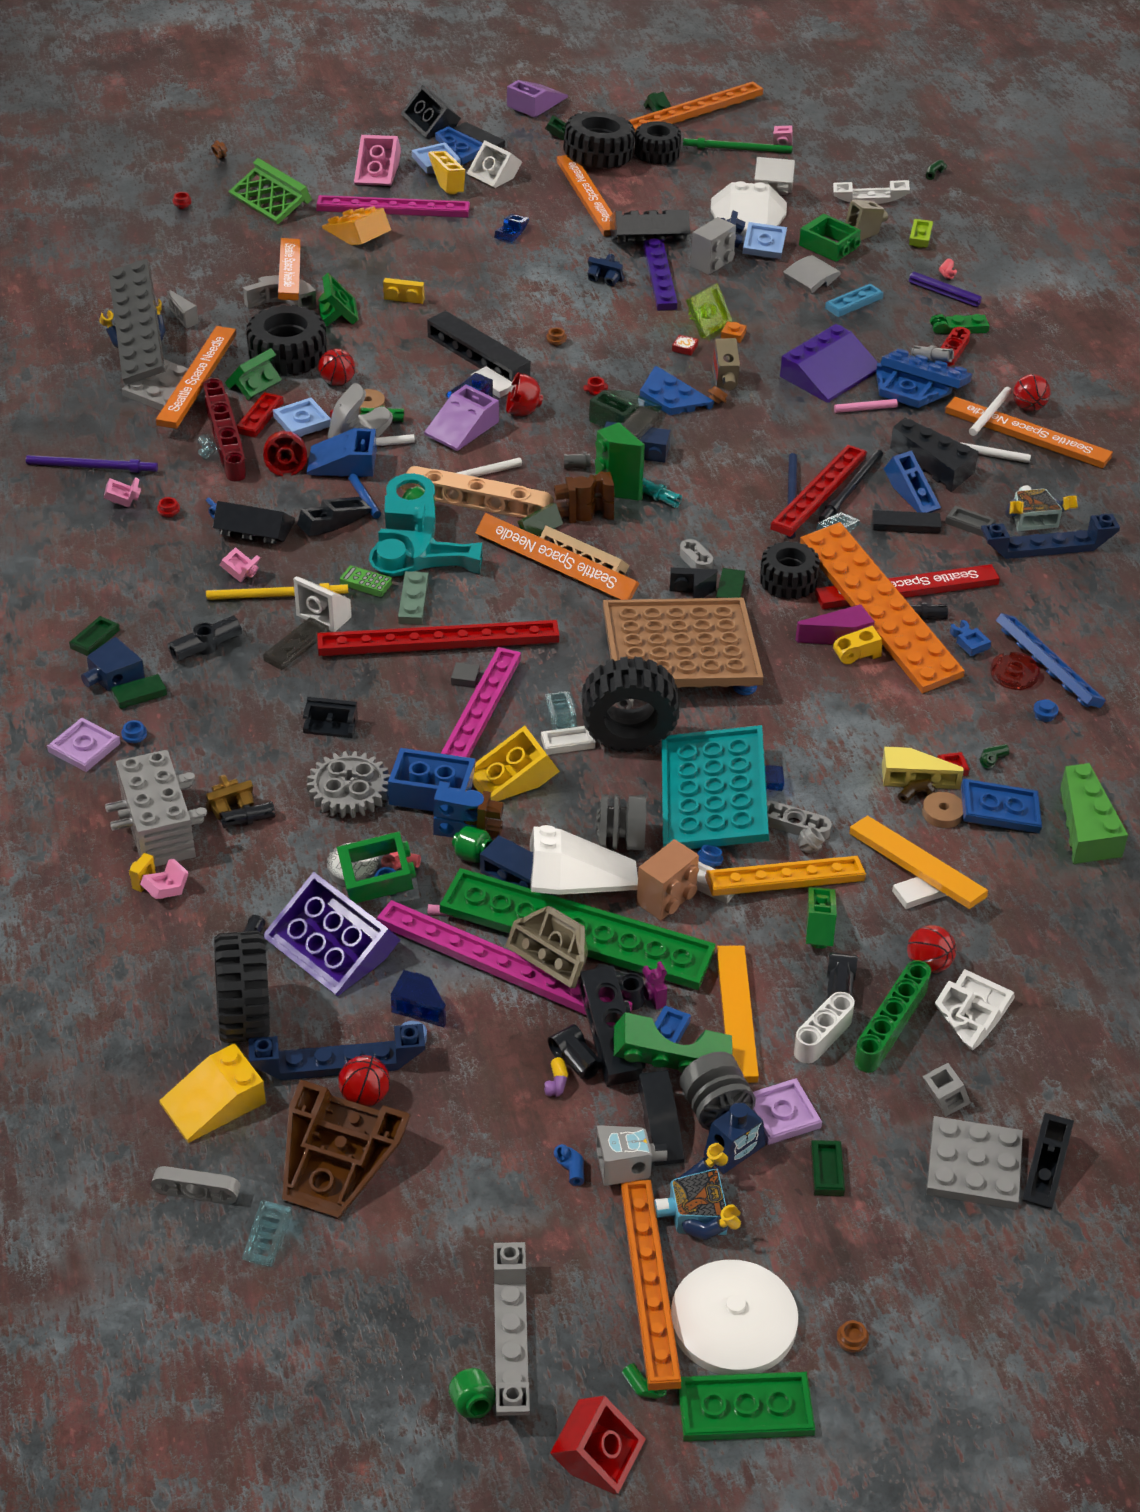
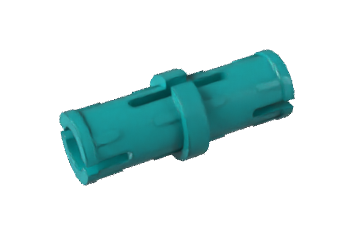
M643 478V493L652 496L653 500L657 502L661 500L674 508L680 505L681 502L676 500L682 501L681 494L668 490L663 484L657 485Z

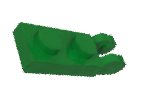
M936 314L930 319V324L933 326V331L936 334H950L956 327L967 328L970 334L988 333L990 327L986 316L980 314L946 317L943 314Z

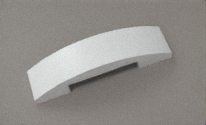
M909 180L890 181V188L853 189L852 182L833 183L834 196L847 202H851V200H868L882 204L900 199L910 193Z

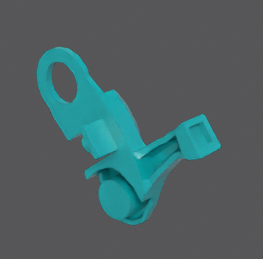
M415 473L402 474L390 480L386 487L387 495L385 496L386 529H380L378 532L379 541L370 551L369 563L380 573L392 577L405 575V572L441 566H461L470 572L480 574L483 560V542L457 544L437 542L434 539L436 527L433 499L435 496V486L432 481L424 475ZM407 483L418 484L425 490L420 498L414 500L403 499L398 496L396 491L400 486Z

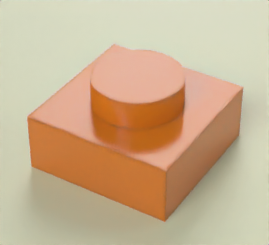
M727 321L721 331V339L736 338L737 343H740L746 334L747 326Z

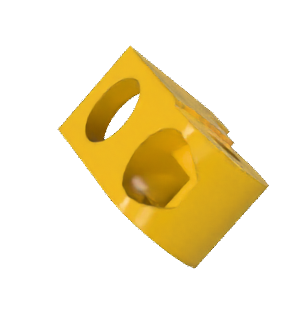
M870 626L838 638L833 644V649L843 664H851L859 658L870 655L875 659L882 657V638L875 628Z

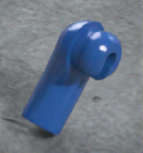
M564 1144L558 1145L554 1149V1157L560 1165L569 1170V1183L574 1186L582 1185L584 1183V1159L582 1155Z

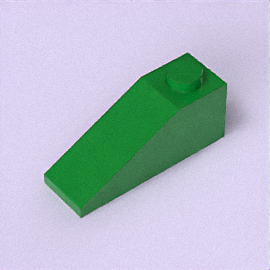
M809 887L806 944H811L812 947L820 949L833 946L837 917L835 889Z

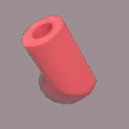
M946 259L939 267V272L945 279H953L954 275H956L957 270H952L954 261Z
M398 852L384 855L381 859L382 868L390 867L394 870L401 868ZM411 853L410 857H406L407 862H413L415 868L420 866V855Z

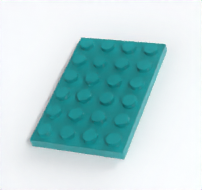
M762 725L669 735L665 740L662 739L663 847L674 839L689 849L702 848L703 845L726 846L769 841Z

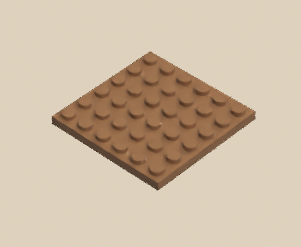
M744 598L603 600V614L611 660L617 661L620 660V657L628 656V659H634L636 656L642 657L645 661L648 659L653 660L657 663V666L662 665L672 674L677 688H703L705 686L752 687L754 685H763V673Z

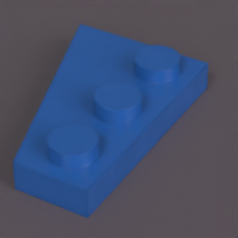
M449 126L435 133V139L439 143L445 142L461 159V165L475 159L483 144Z

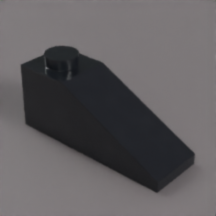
M1044 1112L1023 1201L1053 1208L1074 1120Z

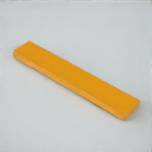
M868 815L850 826V835L966 908L971 909L987 898L988 890Z
M858 856L706 870L705 874L712 896L865 881L866 877Z
M717 946L716 953L724 1034L732 1035V1053L748 1083H758L759 1074L745 946Z

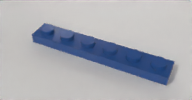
M1004 613L999 615L996 621L1002 626L1001 630L1008 636L1014 637L1017 640L1016 644L1020 648L1031 652V658L1041 665L1044 664L1047 667L1046 672L1056 679L1059 678L1063 682L1061 684L1062 687L1071 693H1075L1078 696L1077 700L1082 705L1088 708L1090 706L1098 708L1103 706L1106 700L1016 617Z

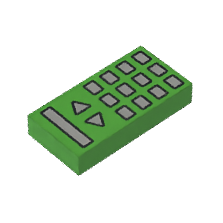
M352 565L339 578L340 585L348 584V588L382 597L392 585L391 577Z

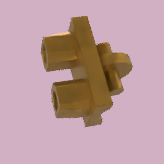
M225 775L219 776V784L212 786L213 792L206 794L207 803H205L207 811H213L218 820L223 818L220 817V812L231 810L229 805L237 803L239 808L246 804L254 805L252 796L253 784L251 780L238 784L237 779L228 781Z

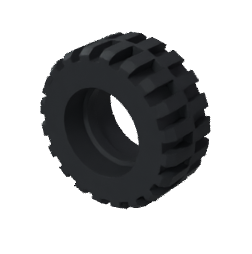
M597 111L577 113L566 122L563 150L568 158L570 157L573 162L576 161L580 165H586L591 168L597 167L599 169L617 168L625 165L632 158L635 129L630 121L625 120L621 116L618 117L616 114Z
M298 305L272 306L267 310H261L259 314H255L247 324L246 335L249 359L272 348L276 356L270 363L281 376H287V374L298 375L300 372L306 373L311 368H316L322 355L327 352L324 320L315 311H310L307 307L303 306L301 308Z
M628 656L620 657V660L617 661L612 659L607 661L605 666H598L594 673L589 674L582 688V715L584 726L589 731V735L605 747L609 745L613 750L625 749L626 752H633V749L646 750L647 746L652 745L654 747L661 742V739L665 740L671 734V731L675 729L679 719L677 685L672 674L662 665L657 666L655 661L650 659L645 661L642 657L636 656L634 659H628ZM628 699L647 702L646 705L636 709H620L613 706L617 702Z
M259 931L220 933L214 937L219 1039L224 1043L249 1042L248 1038L269 1037V991L264 934Z

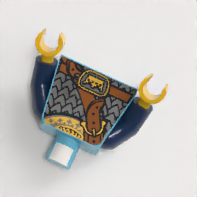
M713 1143L708 1147V1159L704 1157L691 1169L671 1181L670 1198L654 1200L657 1218L673 1216L677 1232L688 1234L701 1240H708L716 1235H727V1226L735 1230L741 1225V1221L737 1217L741 1212L735 1205L726 1206L718 1169H714L715 1164L717 1166H724L728 1162V1156L723 1152L724 1148L719 1143Z

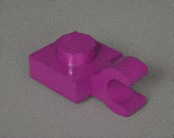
M660 961L657 963L656 969L650 970L648 966H644L642 970L645 976L644 996L646 1000H651L656 1010L666 1006L668 988L664 983L667 971Z

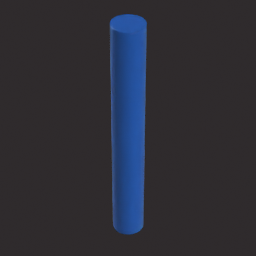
M351 474L349 481L358 495L371 507L370 513L373 518H379L381 512L357 475Z

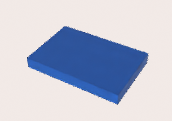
M970 779L962 780L961 794L964 821L1040 833L1042 820L1037 790Z

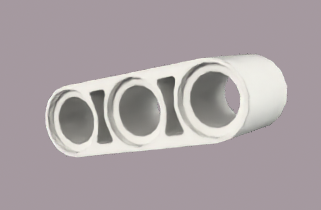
M845 992L832 994L797 1030L794 1056L798 1061L809 1064L818 1060L851 1025L855 1001L850 994Z

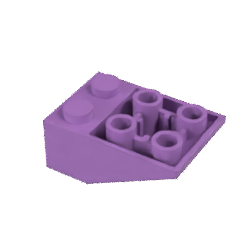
M517 80L507 86V106L515 111L528 114L530 117H537L568 98L567 94L527 81Z
M464 385L449 397L425 430L424 435L458 451L499 422V400L468 385Z

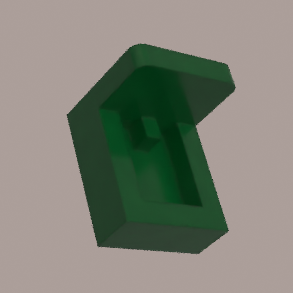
M664 91L651 93L647 96L644 107H651L653 112L672 107Z
M552 115L545 129L551 135L564 140L566 123Z

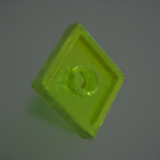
M718 283L712 284L686 299L689 307V316L692 315L690 319L695 322L701 338L707 337L726 325L727 321H733Z

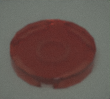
M1010 652V655L1002 653L993 659L990 673L997 684L1012 690H1024L1037 683L1040 669L1036 666L1037 662L1030 656L1019 652Z

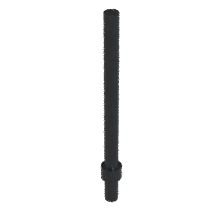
M876 450L834 500L829 501L825 506V511L819 517L821 523L825 524L831 516H835L839 512L842 503L882 458L883 452L881 450Z

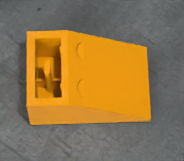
M375 206L366 209L359 208L354 211L353 209L347 210L342 213V217H332L328 219L327 224L322 225L324 230L350 245L366 243L391 231L384 208L376 209Z

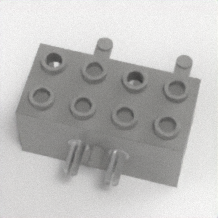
M168 750L116 761L122 801L105 804L106 812L118 811L120 819L110 823L111 829L115 831L131 827L139 856L141 857L143 853L152 855L155 867L167 864L169 859L181 861L196 857L191 825L201 824L204 821V816L207 815V810L200 807L188 811L181 790L192 787L195 775L191 772L176 775Z

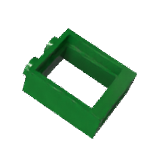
M823 213L800 228L799 246L837 262L859 247L861 243V230ZM823 236H829L835 240H838L839 242L837 243Z
M400 831L337 847L348 897L354 903L414 889L412 878H416V872L413 862H407L406 857H410L411 853L408 841L402 842ZM398 852L402 870L356 881L352 863Z

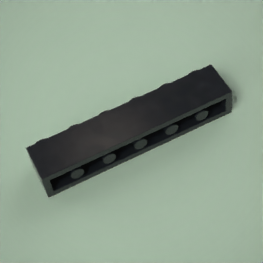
M445 310L427 319L428 337L479 369L487 366L511 382L518 372L530 376V360Z

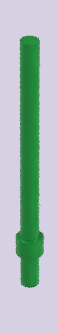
M683 138V146L697 147V149H704L706 147L792 153V146Z

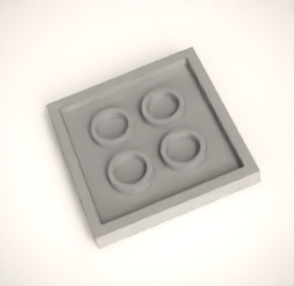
M164 359L166 372L128 384L122 388V394L127 398L161 411L188 368Z
M934 1116L926 1195L1017 1210L1019 1204L1023 1130Z

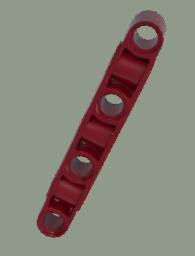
M210 378L203 383L205 404L221 464L224 467L228 480L234 482L241 481L246 477L245 457L228 395L220 379Z

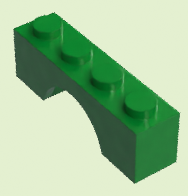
M625 1012L614 1025V1057L624 1058L628 1062H643L657 1068L666 1067L683 1073L689 1064L703 1055L713 1052H727L733 1055L732 1035L705 1030L693 1044L680 1045L666 1039L658 1031L653 1019L650 1017Z

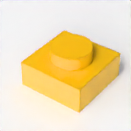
M143 853L131 865L129 875L132 889L142 892L145 889L140 885L143 875L156 873L152 855Z

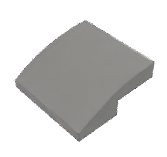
M811 255L789 266L783 271L786 279L813 294L822 284L828 287L841 275V272Z

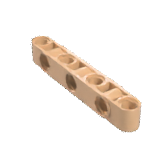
M412 466L406 472V474L415 473L429 478L435 486L434 497L437 502L519 518H525L550 503H554L553 497L549 493L524 486ZM407 483L400 487L405 493L410 487L414 488L420 485Z

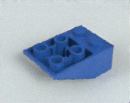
M353 428L312 445L307 475L343 477L356 474L359 477H373L377 452L376 429Z

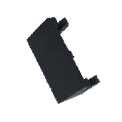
M307 697V703L303 712V719H305L303 733L353 739L358 722L357 702Z

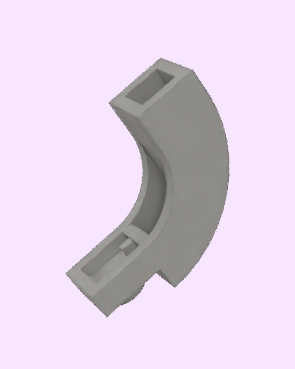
M279 275L258 278V283L243 287L244 302L247 308L269 302H284L291 306L298 305L301 308L304 306L309 310L317 308L316 290L309 283L299 279L298 301L278 299Z

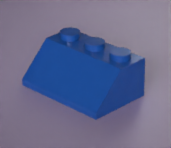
M400 748L388 780L389 805L434 811V797L440 781L450 783L451 789L461 791L472 790L476 759Z

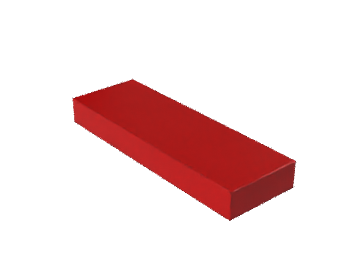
M264 392L237 424L238 433L256 438L273 417V410L280 408L284 403L283 397Z

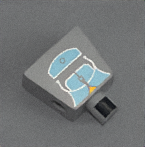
M597 1126L596 1153L604 1186L648 1179L651 1176L652 1162L667 1161L666 1143H649L646 1129L642 1127Z

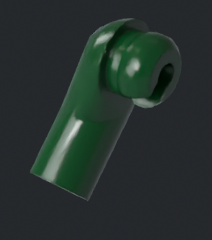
M937 160L928 166L926 178L928 180L934 179L936 171L938 170L940 173H943L947 168V164L943 160Z
M1002 744L984 748L979 759L980 764L984 768L994 767L997 758L1009 756L1008 745Z

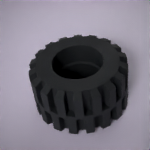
M655 121L647 122L637 127L635 132V154L637 158L647 163L665 164L675 161L680 156L681 130L671 123Z
M795 541L777 542L774 545L768 546L767 550L763 551L761 559L760 584H762L764 590H768L769 594H774L778 598L800 599L801 596H808L809 593L815 591L818 583L820 567L818 553H815L813 548H808V545Z

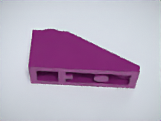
M860 604L798 621L795 640L797 643L833 645L838 638L870 626L874 627L875 621Z

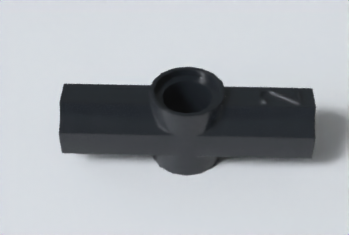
M234 615L214 624L202 622L195 625L193 633L168 643V650L175 662L196 653L203 655L212 654L216 651L217 644L242 634V628Z

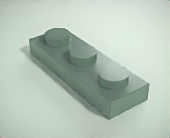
M405 572L398 624L422 625L429 580L428 572Z

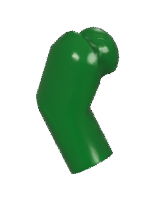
M635 1363L629 1364L623 1369V1376L638 1396L659 1399L666 1395L668 1389L648 1391L647 1378L643 1376Z

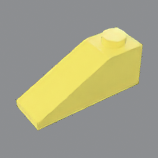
M884 747L882 760L883 786L905 787L911 781L927 778L933 781L935 788L960 789L963 767L912 748Z

